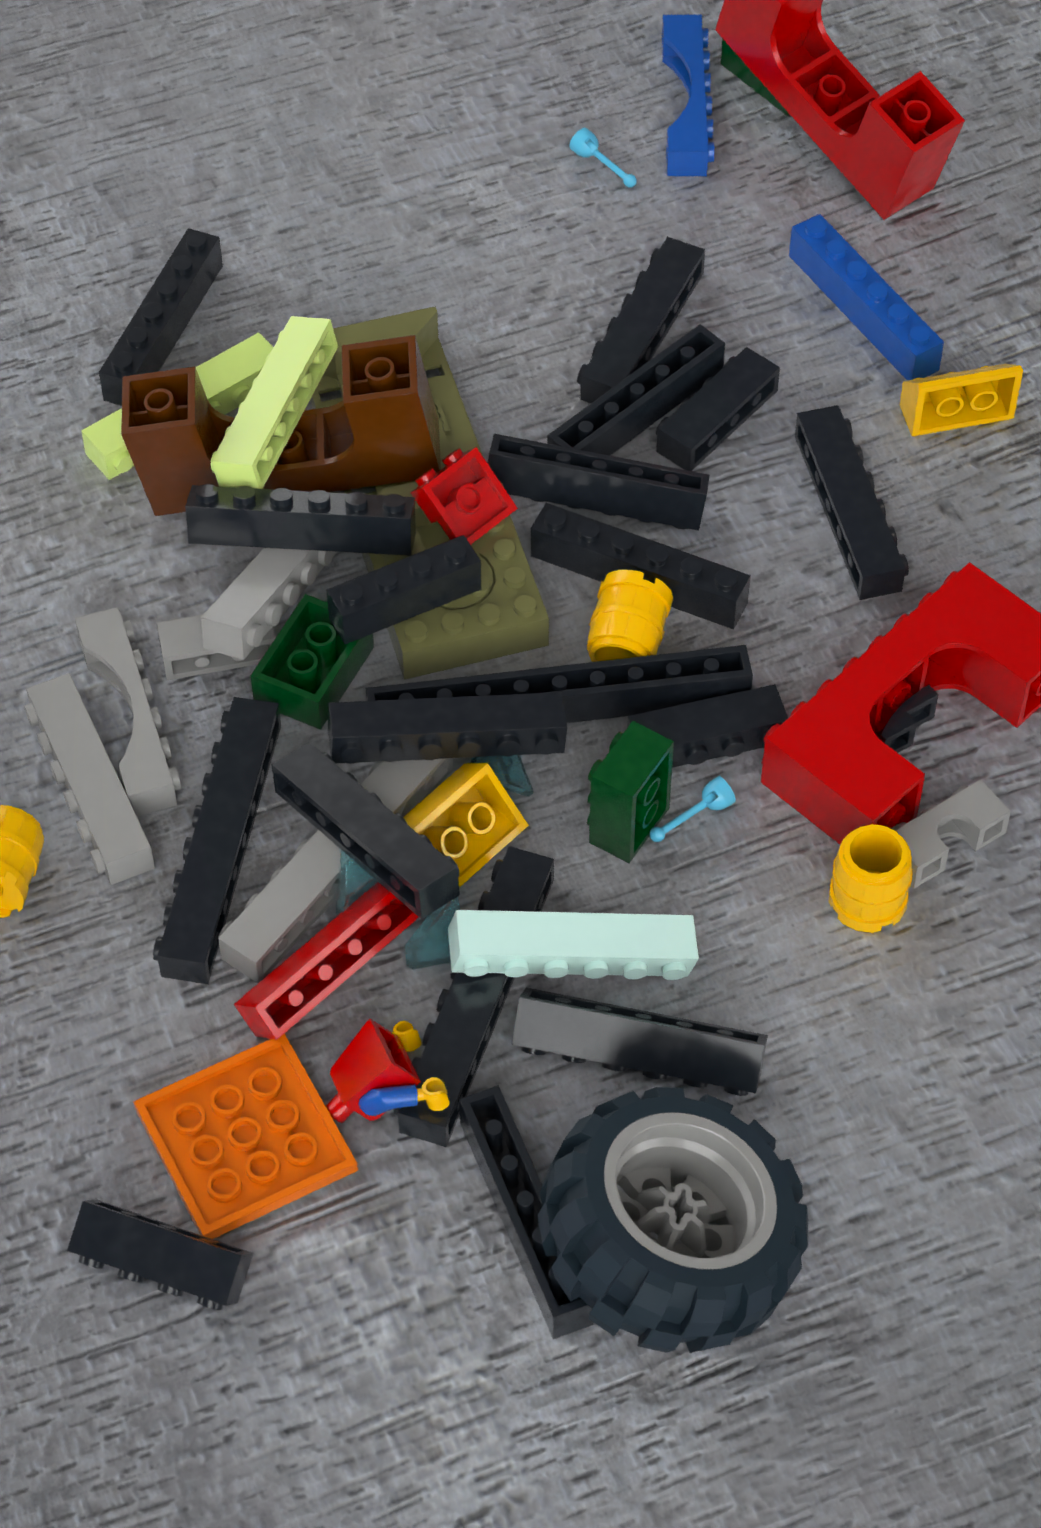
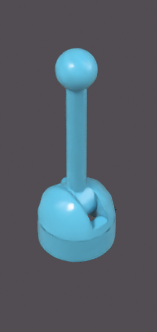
M582 128L575 133L569 144V148L574 153L583 158L594 155L621 177L626 187L635 186L637 179L633 174H626L598 151L599 142L594 133L587 128Z
M720 776L708 782L702 791L703 800L664 826L652 828L649 833L651 840L661 842L667 832L706 807L719 811L735 803L736 798L729 784Z

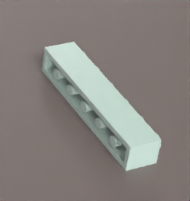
M456 910L448 926L451 972L465 973L471 977L483 976L487 973H505L508 977H522L526 974H545L549 978H560L571 974L584 975L591 979L602 978L606 975H624L627 979L663 976L667 980H677L688 976L699 960L693 915Z

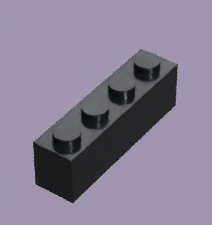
M748 347L744 348L736 357H730L722 370L714 377H708L699 391L692 397L688 396L685 398L679 409L670 417H665L661 420L656 429V452L684 470L692 471L778 391L780 367Z
M464 535L326 589L329 619L344 644H348L481 590V560Z
M776 684L630 715L628 716L627 727L632 721H635L674 741L673 768L687 764L697 765L706 760L723 756L734 757L746 751L764 748L766 733L775 724L781 725L788 719Z
M97 1199L82 1201L67 1249L69 1252L80 1255L78 1261L84 1265L103 1269L104 1264L118 1268V1276L124 1279L142 1283L143 1279L147 1278L158 1282L157 1289L164 1293L182 1296L184 1291L198 1296V1304L215 1310H222L223 1305L228 1306L238 1303L253 1256L252 1252Z

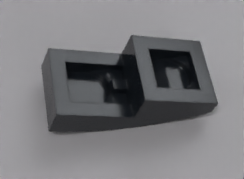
M927 685L908 698L891 716L885 725L880 740L897 753L912 746L916 727L935 716L938 694L930 685Z

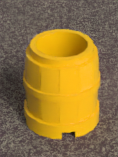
M617 570L606 574L605 581L600 583L597 594L598 602L589 623L587 651L592 662L657 654L664 636L665 619L669 615L673 602L671 589L658 578L655 579V583L644 580L645 573L636 570Z
M0 805V918L9 917L12 910L18 909V912L22 910L27 898L28 886L38 870L44 844L40 823L24 810L8 805Z
M871 824L853 830L843 839L833 862L828 899L830 907L833 906V909L838 913V919L842 924L856 931L874 933L881 931L883 926H887L892 922L895 925L901 920L907 909L913 870L911 850L904 838L895 830L886 826Z

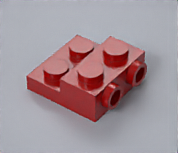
M477 447L464 453L461 448H458L442 459L445 467L437 473L432 468L415 480L418 487L410 492L431 523L438 521L450 540L464 535L470 545L518 509Z

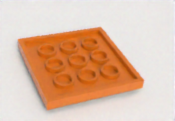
M285 1034L278 1040L269 1039L133 1101L135 1110L199 1234L211 1239H215L358 1171V1165Z

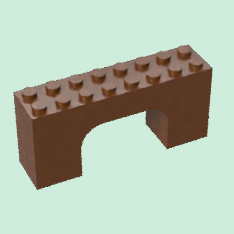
M415 335L342 345L343 400L329 407L304 410L263 489L275 490L286 488L292 491L312 492L323 490L335 492L414 481L432 468H434L436 473L441 470L439 420ZM195 366L123 377L121 435L155 516L186 512L185 506L192 485L211 484L219 487L216 475L211 470V457L217 451L225 437L226 429L231 426L235 417L224 415L210 405Z

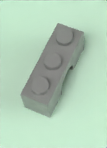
M981 779L970 786L964 785L959 787L947 800L938 805H929L915 819L908 823L901 822L892 828L904 838L911 850L913 869L911 887L913 889L945 870L949 848L941 840L942 838L949 836L961 838L976 852L1006 833L1011 811Z

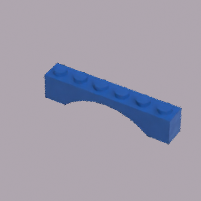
M663 15L662 61L680 78L689 96L684 111L667 128V176H707L708 162H714V142H708V139H713V119H707V116L712 115V96H706V93L711 91V73H705L704 71L709 70L710 52L709 50H703V48H708V28H702V15Z

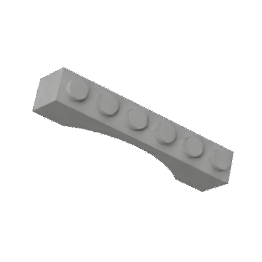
M119 607L76 617L77 633L87 669L103 677L116 688L127 702L133 715V730L130 742L118 766L122 786L136 816L177 806L175 791L181 789L176 767L168 768L166 760L172 759L170 747L166 736L161 738L158 736L157 730L163 729L158 708L149 707L148 701L153 700V694L148 677L141 679L139 671L144 670V665L139 648L132 650L130 645L131 642H135L130 620L123 621Z

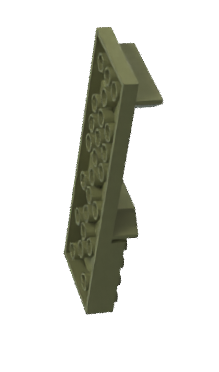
M436 306L333 328L338 348L310 399L313 409L329 407L343 400V397L321 402L319 394L341 390L343 396L342 345L415 335L425 371L438 368L440 376L427 379L439 420L441 469L445 467L442 459L458 448H461L464 453L477 447L482 455L438 338V311ZM414 480L371 486L369 488H375V492L366 493V495L387 496L398 494L404 497H413L410 492L416 489L418 485ZM342 490L341 493L350 494L352 490ZM415 500L416 535L412 555L450 540L438 521L431 523ZM510 515L471 544L481 560V590L387 628L404 680L549 646V617ZM362 553L368 573L409 557L407 555Z

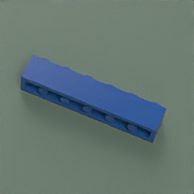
M821 214L792 226L789 257L907 381L915 378H926L940 370L944 341Z

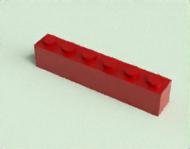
M377 882L234 1003V1006L256 1037L278 1040L419 917L382 884Z

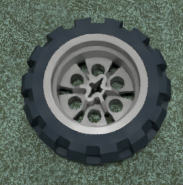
M654 1087L645 1091L641 1100L632 1091L596 1106L591 1115L577 1121L563 1140L548 1169L540 1190L543 1207L538 1214L542 1244L546 1256L558 1257L552 1266L554 1277L570 1301L580 1297L592 1308L589 1320L611 1335L615 1336L619 1329L638 1336V1347L665 1353L675 1351L679 1343H686L690 1353L730 1345L734 1337L750 1335L771 1317L802 1269L801 1256L808 1248L807 1205L799 1203L803 1197L802 1183L791 1160H780L775 1154L776 1139L755 1119L748 1125L730 1112L734 1105L709 1094H705L699 1101L685 1098L683 1088ZM620 1185L626 1194L620 1191L617 1186ZM716 1220V1222L718 1223V1225L708 1224L709 1222ZM651 1232H655L658 1238L656 1239ZM679 1240L683 1242L681 1244L675 1245Z

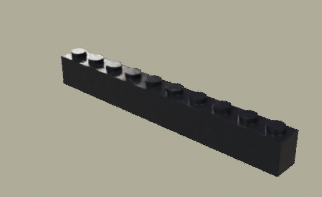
M746 645L368 687L366 688L367 701L561 692L566 722L574 723L626 717L751 690L753 673Z

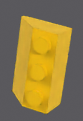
M1000 364L984 366L977 369L903 381L899 406L911 436L1014 419L1023 374L1021 365Z
M464 763L403 817L408 826L419 835H425L434 848L444 856H450L456 862L460 871V876L458 877L459 888L529 826L488 763Z

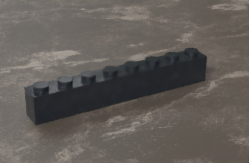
M233 697L230 711L223 712L220 731L223 735L221 741L215 742L211 755L212 772L206 773L203 779L202 795L204 799L202 805H196L193 813L192 825L195 828L192 837H187L184 843L183 870H177L175 873L173 892L176 894L173 903H167L165 907L163 925L166 928L163 937L158 936L154 944L153 959L159 963L161 977L209 984L219 948V934L227 920L281 729L279 703Z
M509 846L504 859H497L491 875V882L494 883L490 892H483L478 910L541 912L554 881V859ZM451 972L450 977L453 981L450 989L442 990L437 1003V1012L439 1013L435 1023L430 1022L425 1030L422 1045L425 1046L421 1058L415 1056L412 1061V1065L421 1081L416 1086V1089L422 1088L423 1083L427 1079L437 1077L445 1084L450 1104L441 1111L429 1109L426 1100L418 1101L417 1106L395 1108L394 1115L398 1116L399 1133L447 1147L460 1115L459 1099L468 1095L515 977H508L505 973H487L483 976L471 977L465 973Z

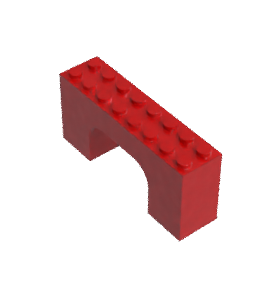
M724 0L715 31L883 220L934 189L965 119L921 71L880 96L828 36L821 16L823 0Z
M970 562L959 572L953 571L936 592H929L921 599L915 610L909 615L905 613L900 616L886 635L877 636L865 653L859 658L853 657L850 659L836 678L826 680L819 687L816 695L808 702H800L786 721L781 725L775 724L769 729L764 737L765 747L764 756L761 761V783L840 845L850 832L859 827L874 824L892 829L901 822L908 823L918 816L925 773L881 741L878 736L882 734L885 725L895 711L908 698L927 685H930L935 691L956 689L969 693L1018 728L1041 707V613Z

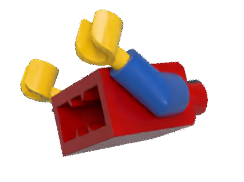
M369 1019L350 1041L347 1048L330 1070V1076L338 1093L329 1101L326 1108L334 1120L344 1123L355 1111L369 1121H375L389 1110L417 1106L418 1101L426 1100L427 1106L432 1111H441L449 1106L447 1090L441 1079L437 1077L429 1078L423 1083L422 1088L416 1089V1086L421 1081L407 1052L418 1049L422 1045V1041L418 1031L413 1028L411 1023L400 1021L393 1027V1032H390L372 1019Z

